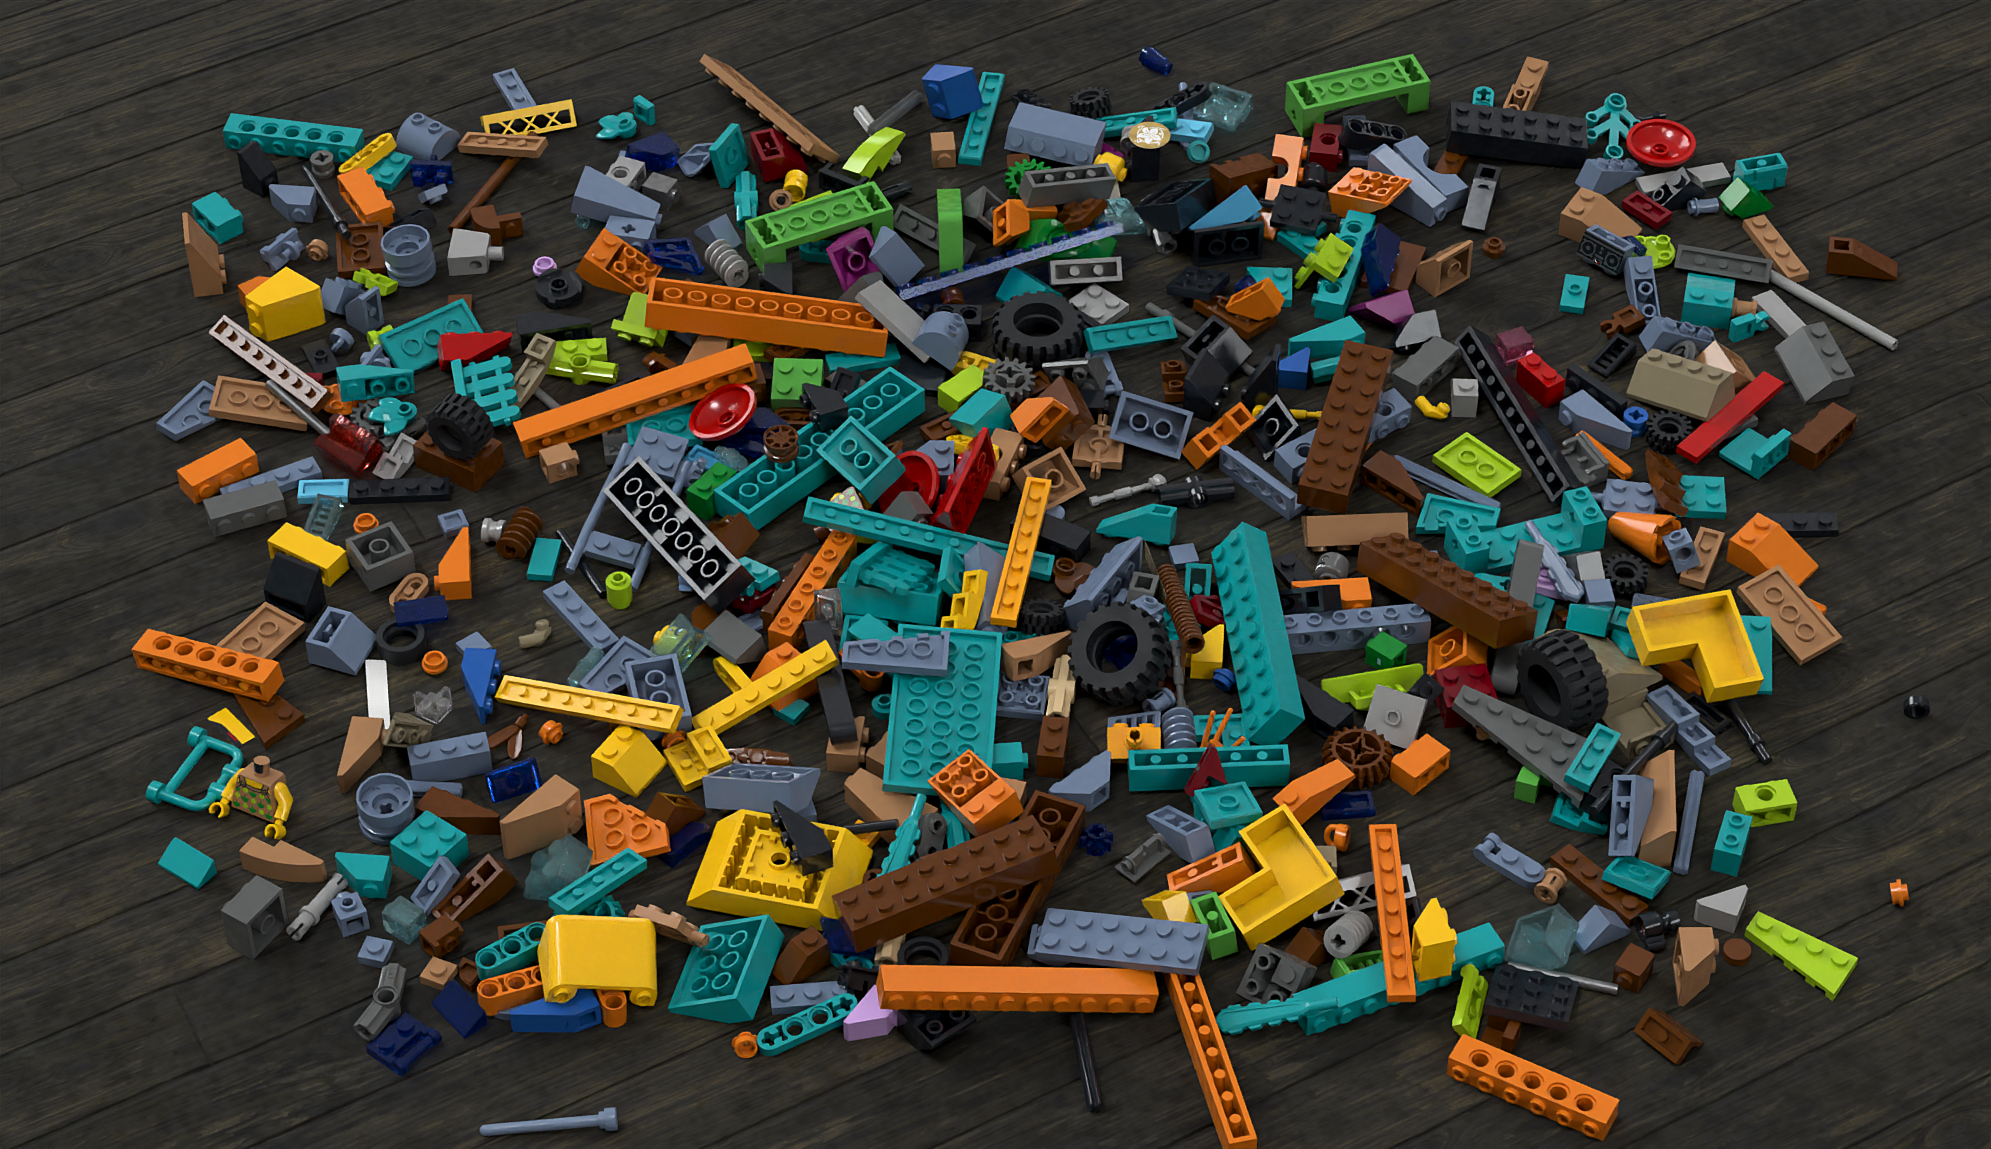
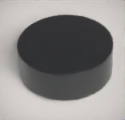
M1923 696L1909 697L1903 702L1904 714L1913 719L1923 718L1930 713V701Z

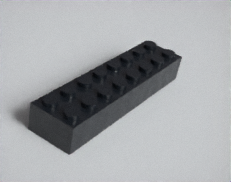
M640 456L603 489V492L718 615L756 580Z

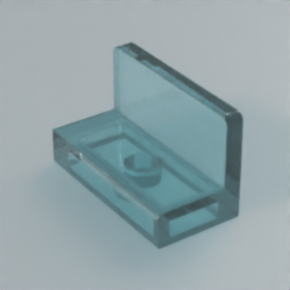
M679 614L651 647L650 653L653 657L676 653L682 674L712 638L707 631L694 627L685 615Z

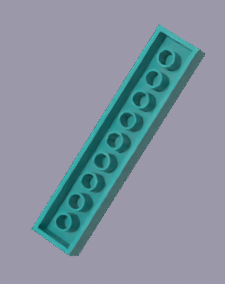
M888 367L844 398L848 406V418L850 416L854 417L882 442L925 411V389L892 367ZM812 422L797 431L799 454L794 460L787 463H775L767 459L764 454L713 490L715 512L723 518L728 514L733 516L742 512L758 531L838 473L816 451L838 428L821 433L817 425H813Z
M1241 522L1214 548L1211 554L1221 605L1223 607L1224 621L1226 622V631L1247 738L1249 741L1259 745H1279L1305 720L1267 534L1258 528Z

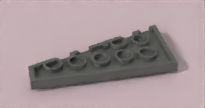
M1463 685L1453 702L1452 709L1474 727H1481L1489 733V738L1493 742L1503 744L1508 748L1507 753L1538 777H1545L1553 784V789L1560 794L1564 792L1572 799L1571 803L1579 808L1587 792L1563 780L1587 738Z

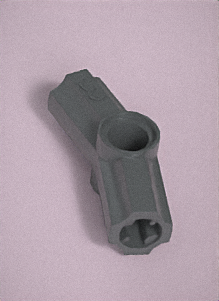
M389 963L387 966L382 967L378 988L373 993L374 1000L353 1025L354 1031L361 1039L368 1042L375 1040L388 1022L396 1020L401 1014L400 1002L407 970L398 963Z

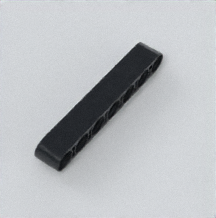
M829 618L804 621L803 628L808 650L826 640L839 661ZM838 664L815 678L832 746L858 741L856 725L841 665Z

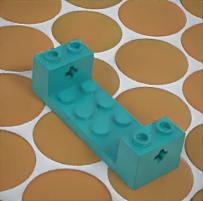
M1587 486L1563 492L1561 513L1533 520L1544 539L1557 548L1559 556L1603 549L1607 519ZM1471 514L1447 519L1444 549L1451 562L1456 563L1459 568L1470 571L1474 575L1477 573L1496 575L1511 571L1519 539L1534 542L1524 526L1526 522L1480 532Z

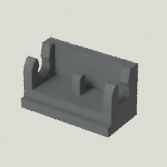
M1584 432L1562 443L1564 447L1571 445L1569 449L1563 450L1561 453L1583 487H1590L1607 481L1609 462Z

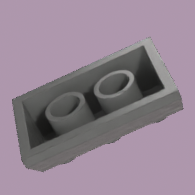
M1824 321L1802 326L1775 347L1774 351L1804 405L1849 394L1854 374Z

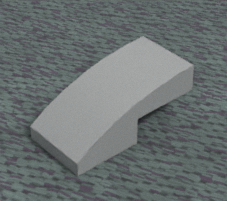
M400 433L390 453L384 451L372 473L383 479H399L415 460L413 445L417 441Z

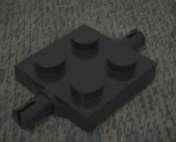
M1281 184L1274 201L1263 198L1259 200L1263 208L1272 210L1270 227L1315 236L1322 220L1336 223L1338 213L1324 211L1326 193Z

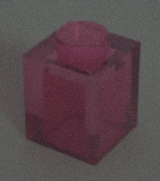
M1521 326L1496 334L1495 347L1507 366L1518 363V359L1532 353L1534 339Z

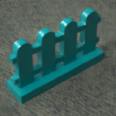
M497 355L493 356V360L478 364L471 362L469 366L464 368L460 359L451 361L456 393L469 398L475 397V399L471 400L476 401L480 407L482 406L485 412L502 407L501 409L486 413L490 416L493 426L502 424L509 426L512 425V421H516L521 417L518 406H508L516 403L518 400V395L514 389L506 390L515 384L513 374H503V372H507L512 368L509 357H499ZM496 375V376H493V377H489V378H486V379L479 380V379H481V378H485V377H488V376ZM499 391V392H497V393H493V394H490V395L481 396V395H485V394H489V393H492V392Z
M878 541L851 562L845 586L854 589L863 582L883 588L892 594L896 593L906 596L910 588L914 589L917 587L918 581L923 582L926 579V575L934 573L935 565L928 562V560L919 559L906 554L904 551L893 549L894 544Z

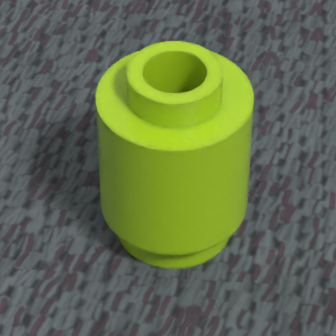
M614 572L606 578L607 600L613 608L625 609L633 599L631 577L627 573Z

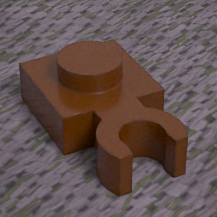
M1631 304L1613 313L1612 320L1602 321L1600 323V331H1606L1607 339H1611L1620 331L1627 334L1645 325V317Z

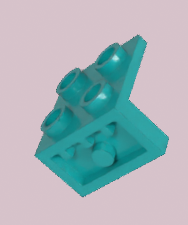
M1747 428L1720 451L1719 456L1759 479L1788 455L1792 433L1783 428L1779 433L1767 439L1754 430Z

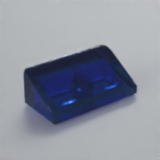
M535 757L485 773L487 792L493 803L538 790L543 785Z
M691 821L670 838V852L655 856L673 868L710 838V827L704 823Z
M454 979L446 985L432 1002V1006L464 1039L487 1025L484 1009Z

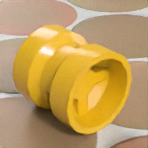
M791 170L786 174L783 190L791 194L793 202H799L804 199L808 184L807 175L800 170Z

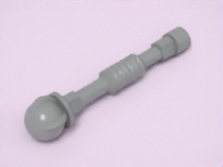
M1156 474L1149 478L1148 483L1132 488L1128 486L1114 490L1113 493L1089 497L1091 507L1099 505V503L1129 497L1133 493L1150 489L1152 492H1157V486L1167 485V481L1162 475Z

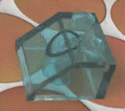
M1560 904L1520 917L1516 922L1504 959L1507 962L1510 961L1548 970L1561 968L1568 962V956L1575 942L1579 924Z

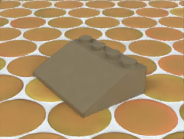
M1554 629V630L1548 631V632H1546L1545 634L1536 637L1535 639L1540 638V637H1542V636H1544V635H1546V634H1549V633H1551V632H1553V631L1561 630V629ZM1568 630L1579 635L1580 639H1584L1588 643L1590 650L1595 652L1598 663H1601L1603 675L1607 679L1606 688L1609 689L1608 705L1663 680L1662 675L1650 666L1642 667L1640 660L1626 657L1620 648L1606 636L1601 637Z

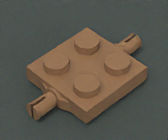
M1100 414L1097 425H1092L1074 443L1072 465L1091 467L1090 477L1092 479L1095 477V472L1096 479L1100 478L1101 468L1118 470L1122 468L1125 443L1109 438L1111 426H1107L1108 416L1104 414L1103 421L1102 414Z
M637 904L635 910H631L628 918L649 919L654 923L657 934L699 948L708 945L710 941L708 934L697 932L699 928L689 922H685L686 918L676 912H671L670 915L665 914L663 909L649 904L648 908Z

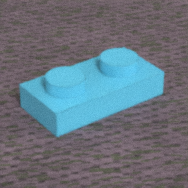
M1177 118V128L1168 130L1170 131V140L1188 143L1200 140L1207 143L1214 131V127L1211 122Z

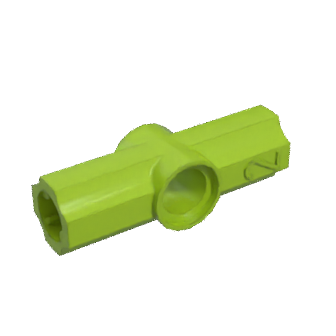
M575 353L570 357L554 354L546 374L570 377L571 381L577 385H584L590 381L615 384L619 368L618 364L591 360L590 356L586 353Z

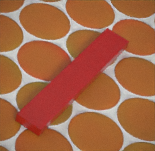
M1765 371L1762 372L1708 422H1704L1677 445L1676 453L1695 464L1698 463L1783 389L1784 382Z

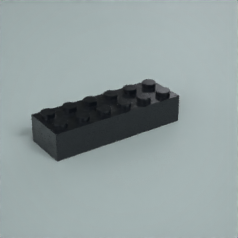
M1451 101L1446 119V152L1574 169L1583 168L1588 150L1587 119Z

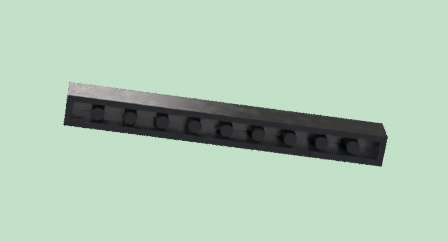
M1469 326L1454 341V344L1459 347V352L1475 378L1478 379V383L1552 503L1562 507L1563 492L1583 486L1490 337L1484 332Z

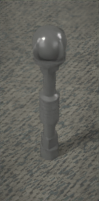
M1171 640L1169 643L1172 647L1171 656L1174 663L1172 672L1177 692L1176 707L1189 709L1183 696L1182 685L1184 684V677L1179 657L1181 656L1180 640Z

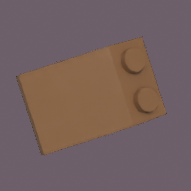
M1581 187L1561 212L1558 235L1581 243L1585 230L1597 224L1632 243L1633 238L1642 233V228L1606 197Z
M187 212L182 213L185 247L195 297L223 294V284H227L226 272L221 270L225 268L224 255H219L217 244Z
M555 774L500 821L504 857L509 860L565 841L572 834L577 833L583 825L579 789Z

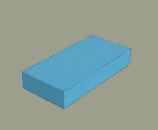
M349 479L299 480L298 504L348 503Z

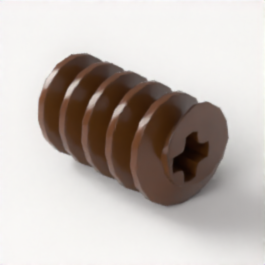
M520 506L517 508L495 545L497 553L507 559L525 558L527 551L530 550L535 538L539 535V531L544 526L541 518L528 507Z

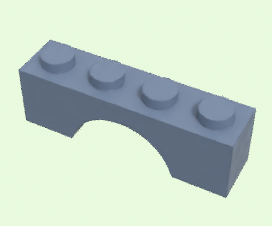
M1417 135L1393 145L1395 153L1447 198V212L1467 205L1468 186L1456 174H1440L1430 170L1427 167L1429 147Z

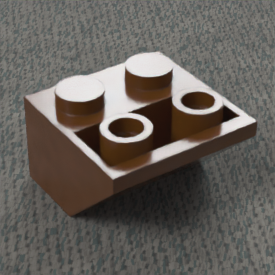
M742 512L733 516L728 514L718 523L715 520L707 526L737 560L741 558L760 535Z

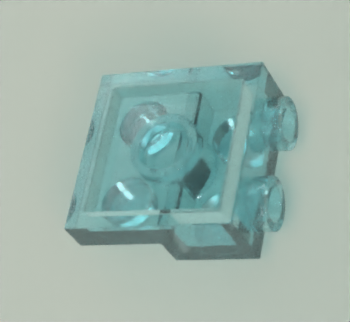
M1211 82L1209 88L1212 95L1207 101L1196 106L1193 111V119L1211 122L1213 126L1235 132L1239 123L1246 120L1253 108V95Z

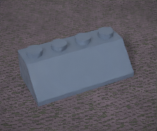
M1019 102L1008 126L1004 149L1028 153L1029 155L1076 166L1093 165L1096 157L1099 154L1101 155L1107 122Z
M1138 536L1117 544L1110 553L1104 555L1101 564L1091 571L1089 578L1084 584L1079 585L1073 598L1065 602L1063 606L1064 626L1077 631L1076 625L1080 620L1083 622L1087 618L1086 614L1091 610L1094 612L1098 611V606L1103 604L1109 606L1111 599L1118 595L1121 588L1129 590L1134 571L1142 572L1143 538Z
M732 763L702 777L706 808L717 809V812L745 809L771 814L774 813L773 801L777 800L798 814V811L809 806L821 774L820 768Z

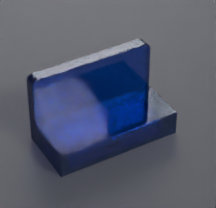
M445 595L393 602L397 627L448 620Z

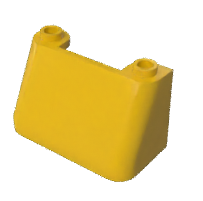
M556 915L547 921L537 949L545 1002L566 1003L575 996L579 988L630 990L629 998L633 1004L654 1006L657 998L656 931L652 921L646 918Z

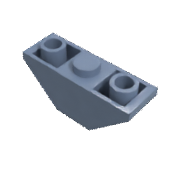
M1106 750L1100 755L1094 756L1087 764L1079 769H1075L1068 777L1053 784L1049 789V794L1085 805L1086 812H1090L1109 799L1111 752Z

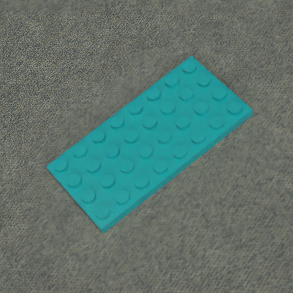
M910 624L898 625L897 636H902V639L917 638V634L922 633L935 636L940 635L941 631H950L947 677L894 673L882 791L939 796L929 785L928 780L968 749L992 769L1002 643L1001 632Z

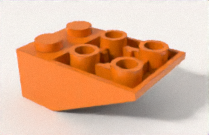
M1352 168L1328 191L1332 213H1338L1339 217L1346 218L1348 210L1371 213L1385 208L1412 183V179L1373 172L1362 168Z
M603 228L582 258L575 272L593 286L631 296L633 292L645 294L650 287L651 277H657L663 267Z
M970 749L928 780L929 785L965 828L975 837L1007 825L1024 811L1016 791Z

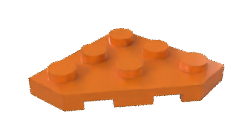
M611 794L584 800L589 860L592 870L626 848H630L643 858L671 851L669 830L666 824L660 820L648 817L645 812L620 802L618 798Z

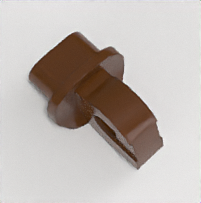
M655 351L649 353L642 360V364L648 367V371L651 374L660 373L678 366L667 358V354H658Z

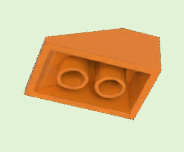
M1757 513L1729 540L1726 561L1754 577L1779 564L1796 585L1800 587L1818 569V564L1780 524L1760 513Z

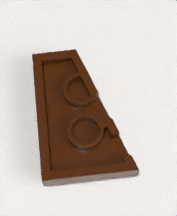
M1218 294L1210 301L1195 299L1193 302V309L1208 318L1214 314L1229 325L1239 337L1246 340L1276 324L1279 316L1276 315L1272 318L1268 316L1262 320H1257L1228 312L1225 307L1229 298Z
M232 693L244 716L250 721L255 734H258L265 750L305 721L302 712L276 693L269 702Z

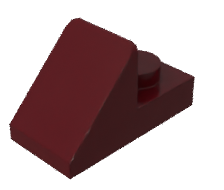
M1212 743L1208 744L1184 788L1186 794L1194 797L1195 790L1207 788L1209 783L1208 775L1227 784L1218 751Z

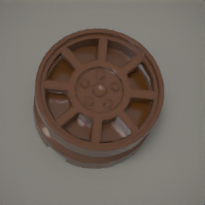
M775 425L765 431L763 440L764 454L767 459L775 463H787L798 456V433L793 427Z

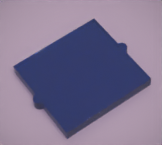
M821 917L819 921L824 932L823 937L826 938L831 953L874 959L875 954L872 948L858 954L856 953L839 919Z

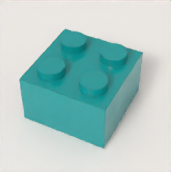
M428 810L424 811L390 842L393 864L420 881L423 880L439 856L447 857L455 868L470 856L467 834Z

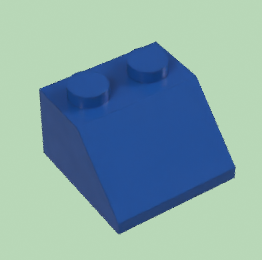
M935 64L922 78L933 117L953 119L981 109L984 106L976 76L971 67Z

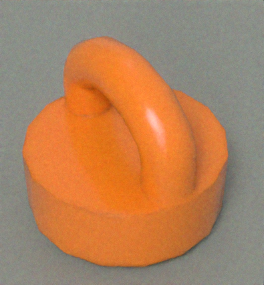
M1340 823L1338 825H1328L1324 832V841L1327 846H1336L1338 851L1347 850L1351 833L1349 825ZM1332 831H1335L1334 842L1331 840Z

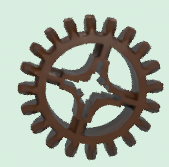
M1354 725L1349 730L1344 726L1342 732L1335 730L1333 736H1328L1322 748L1321 761L1324 766L1336 759L1340 760L1356 776L1348 784L1349 789L1352 786H1358L1361 790L1363 785L1371 788L1373 783L1380 784L1382 779H1387L1391 768L1393 752L1390 741L1385 740L1384 734L1377 735L1376 729L1367 731L1366 726L1363 729H1357Z

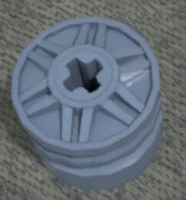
M414 224L401 225L392 228L382 237L381 249L388 277L397 281L399 286H417L427 282L434 276L437 265L434 253L432 252L430 235L425 228Z
M379 773L367 778L359 786L356 792V802L359 813V825L364 837L372 843L390 845V842L416 819L413 790L409 782L396 774Z

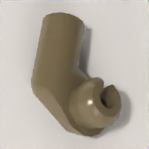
M541 619L536 621V630L533 634L518 637L521 649L538 646L546 641L551 634L548 620Z

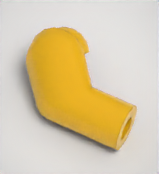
M1419 396L1415 400V405L1424 416L1442 420L1448 416L1447 413L1450 411L1448 404L1440 402L1437 407L1432 406L1425 396Z

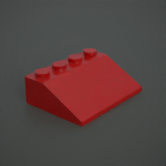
M985 427L967 444L964 453L959 454L954 474L951 473L949 475L947 489L944 495L941 494L939 496L937 510L929 518L927 525L966 534L998 466L989 430Z

